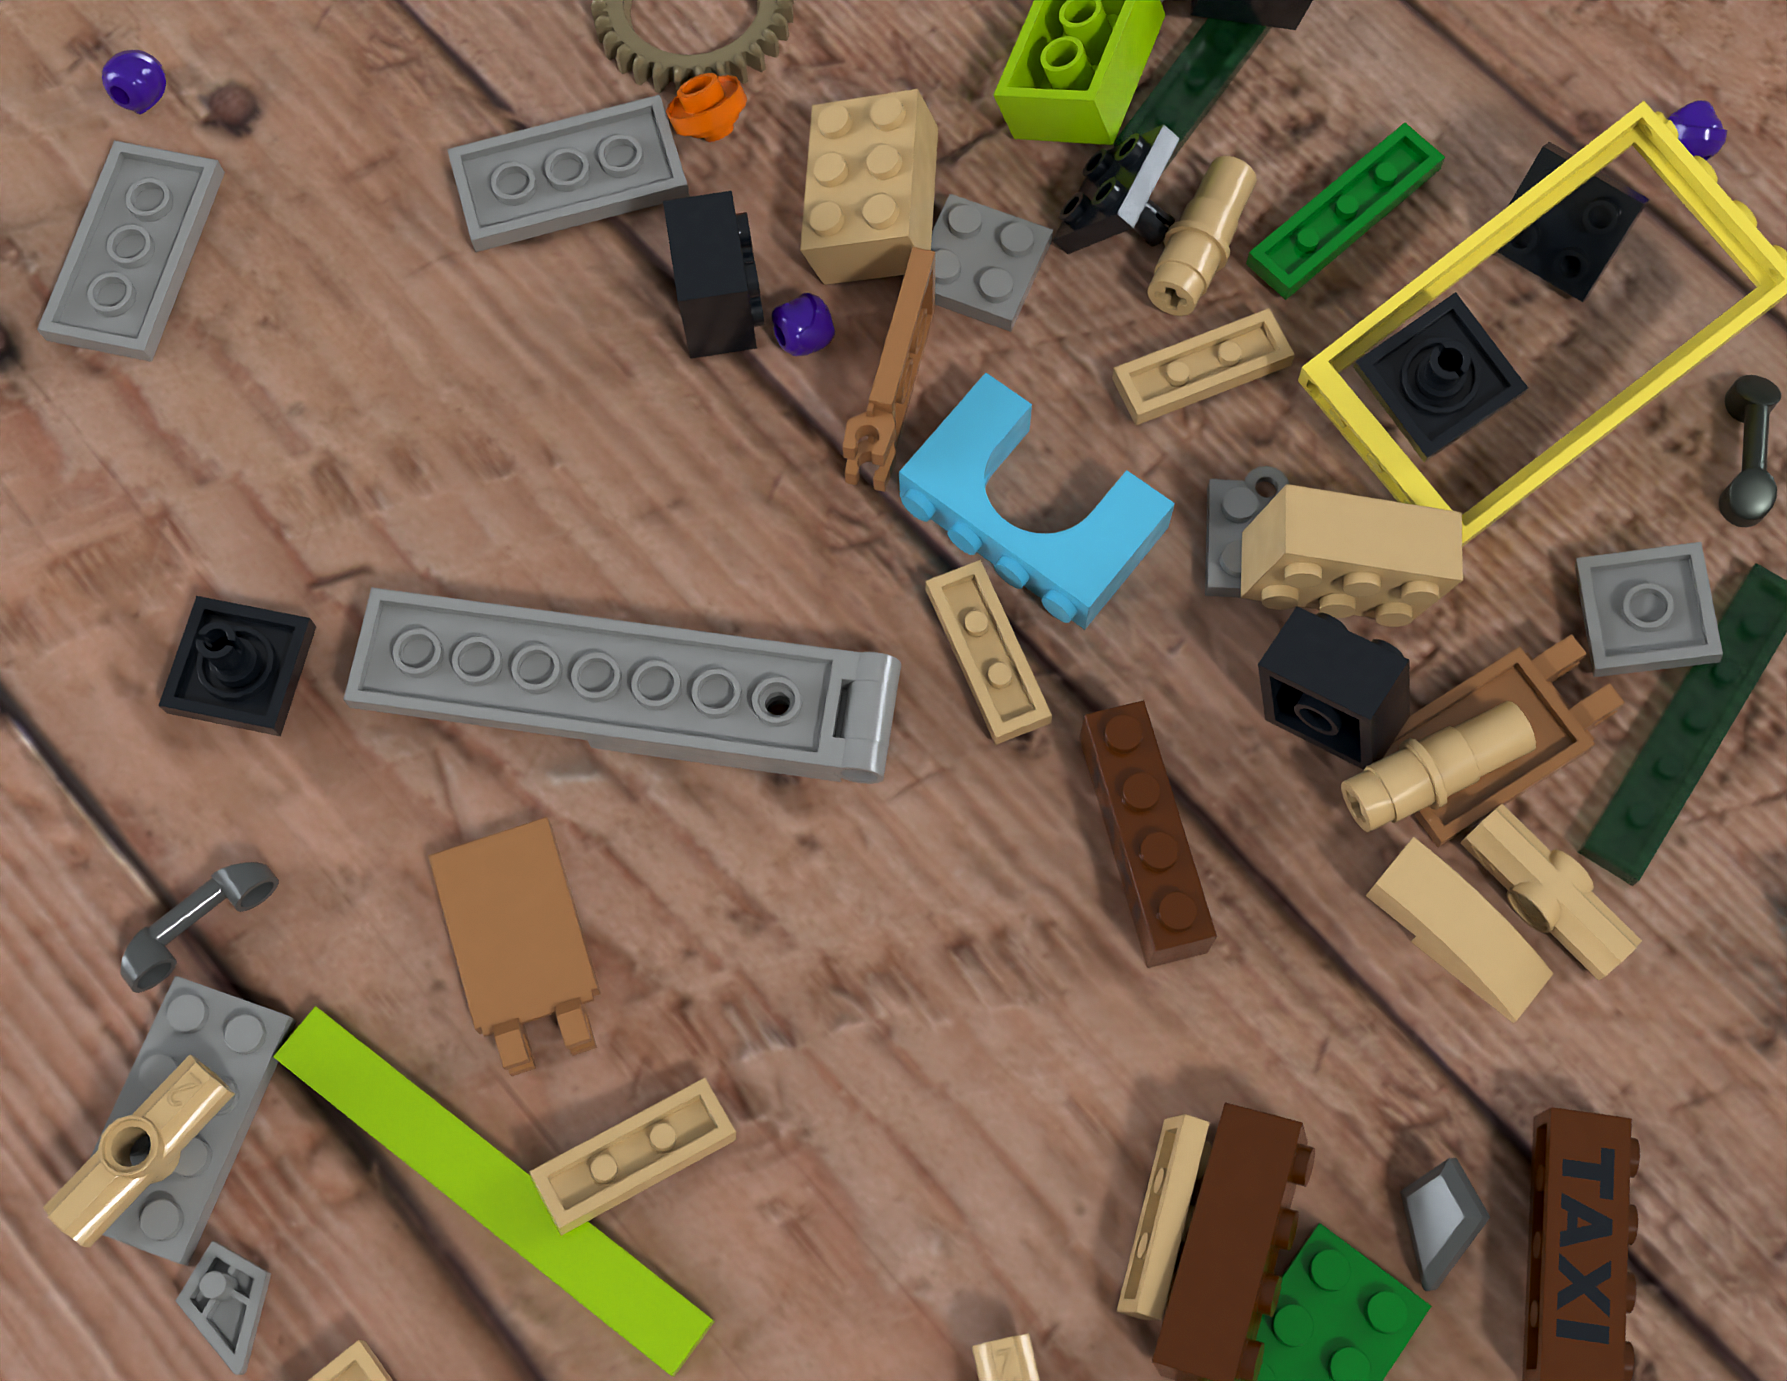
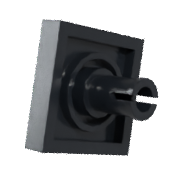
M1163 124L1142 135L1135 133L1114 148L1109 150L1103 148L1097 151L1083 169L1082 174L1086 178L1078 193L1073 195L1062 208L1059 216L1062 223L1052 241L1064 252L1070 254L1134 229L1151 247L1160 244L1165 239L1168 228L1175 223V218L1163 211L1149 197L1179 138Z
M1551 142L1545 144L1509 205L1573 155ZM1599 171L1497 252L1579 301L1584 302L1593 291L1650 199Z
M1456 292L1355 362L1353 367L1424 463L1519 398L1528 389L1527 385Z
M196 596L158 706L167 714L281 736L316 630V625L308 617Z

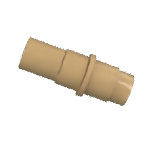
M1221 156L1214 159L1194 198L1187 203L1179 221L1168 228L1164 239L1165 249L1155 267V275L1147 291L1151 302L1163 312L1176 316H1185L1192 313L1200 297L1206 293L1215 273L1225 267L1230 255L1229 244L1237 230L1238 220L1257 181L1254 170L1243 160L1232 156Z
M1506 701L1455 727L1448 726L1419 741L1409 738L1401 742L1399 751L1366 766L1363 772L1341 783L1343 798L1357 824L1366 832L1375 830L1389 822L1396 823L1428 806L1437 810L1447 803V797L1477 783L1480 777L1533 752L1536 749L1534 732L1520 708L1513 702Z

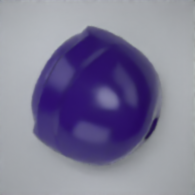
M125 50L119 52L105 63L102 70L103 85L110 98L120 107L132 110L137 114H143L152 108L165 92V70L154 56L144 51Z
M1698 100L1689 103L1672 113L1668 120L1673 122L1678 131L1679 141L1693 156H1700L1707 161L1717 154L1726 142L1728 131L1723 129L1720 119L1708 101Z
M803 293L799 297L772 310L771 319L774 335L781 348L793 356H807L820 351L835 336L831 313L819 296Z

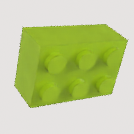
M1034 0L993 94L1013 138L1020 140L1113 145L1166 16L1161 0Z

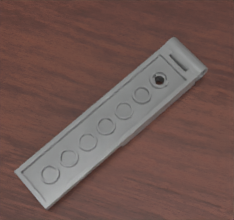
M371 587L343 700L350 708L588 740L591 748L829 781L841 782V778L852 782L873 784L882 782L884 779L901 662L893 656L878 652H854ZM777 704L789 707L781 715H773L769 712Z

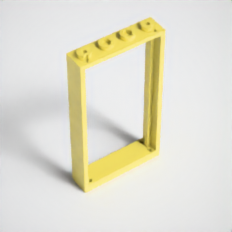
M1645 101L1641 102L1301 368L1298 382L1398 502L1453 511L1339 374L1631 146L1638 151L1757 288L1462 515V547L1787 297V251L1778 245H1771L1756 228L1757 221L1751 210L1744 203L1738 200H1731L1717 184L1718 178L1712 166L1704 158L1697 155L1693 156L1679 141L1678 131L1673 122L1666 119L1662 112H1654Z

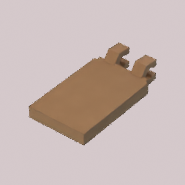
M912 247L870 393L867 412L847 420L843 441V458H847L845 481L847 484L857 486L860 478L859 467L865 462L879 465V468L874 473V490L885 492L896 464L897 445L935 313V251ZM868 436V439L857 443L860 438Z
M1573 635L1563 639L1534 659L1519 646L1412 714L1383 758L1399 751L1401 742L1409 738L1419 741L1448 726L1455 727L1506 701H1511L1517 705L1529 721L1536 740V749L1533 752L1480 777L1477 783L1447 797V803L1443 807L1435 810L1428 806L1414 813V816L1438 848L1486 818L1501 804L1506 805L1589 752L1595 745L1593 742L1595 739L1589 731L1614 716L1618 712L1617 709L1625 703L1610 683L1572 708L1560 695L1552 683L1578 667L1580 664L1579 660L1583 659L1587 654Z
M544 817L428 855L474 1028L479 1034H483L484 1037L494 1034L503 1068L508 1070L511 1076L536 1069L524 1024L555 1013L565 1047L570 1049L573 1056L597 1048L585 1003L594 1001V996L601 994L549 819Z

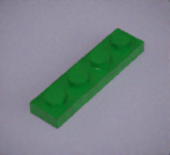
M1404 122L1253 248L1248 254L1246 265L1280 296L1287 300L1441 169L1445 156Z

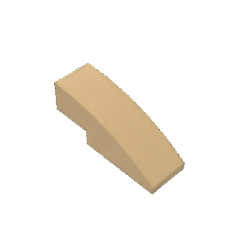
M1415 837L1410 840L1366 894L1367 898L1415 935L1411 941L1415 946L1512 1023L1518 1020L1554 974L1537 952L1502 914L1446 862Z

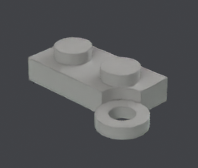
M1269 466L1257 467L1249 472L1244 481L1209 480L1207 487L1205 596L1241 598L1242 532L1286 484H1289L1287 477L1277 468ZM1260 482H1270L1276 488L1277 493L1272 497H1262L1257 493L1255 486Z

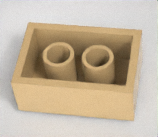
M918 89L812 105L800 251L824 285L905 275L912 247L931 250L938 126Z
M1286 484L1242 532L1241 598L1262 601V605L1270 609L1285 610L1298 606L1317 609L1319 613H1326L1335 618H1346L1356 615L1376 618V622L1383 626L1399 627L1410 624L1463 581L1462 512Z

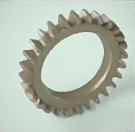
M593 0L591 3V12L599 43L604 45L606 57L609 60L616 58L618 70L622 74L633 69L635 83L638 85H642L649 78L653 77L655 92L661 93L670 81L675 82L677 93L679 87L686 81L705 73H714L717 76L732 75L737 77L742 84L747 83L746 66L763 72L766 69L764 55L777 58L780 54L778 40H788V23H793L794 0H756L757 15L750 27L738 39L712 52L682 55L655 48L635 33L631 21L633 0Z

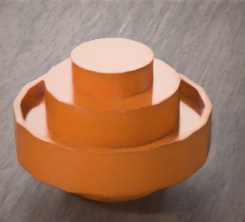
M705 73L691 78L679 87L677 96L668 104L666 114L676 134L692 136L697 139L704 138L707 142H714L726 137L733 131V124L746 106L747 97L737 77Z

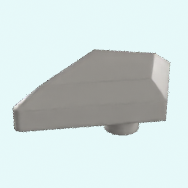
M212 1241L177 1297L176 1303L230 1370L236 1375H243L247 1371L271 1273L220 1243Z

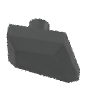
M1448 1158L1400 1191L1422 1288L1425 1291L1438 1289L1490 1219V1215L1457 1158Z

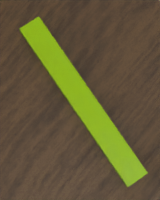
M315 1006L273 1056L670 1376L675 1377L715 1321L589 1221L561 1236L531 1176L318 1007Z

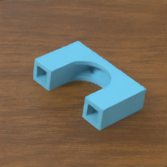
M985 373L899 471V492L902 504L919 520L928 522L931 519L948 531L947 534L950 540L963 552L970 555H975L977 552L994 564L995 571L1006 583L1018 589L1024 586L1040 597L1043 606L1052 616L1065 623H1069L1072 620L1085 630L1169 528L1175 503L1126 470L1095 509L1074 527L1055 533H1034L1022 530L1008 523L991 505L985 488L993 473L1030 431L1032 404L988 373Z

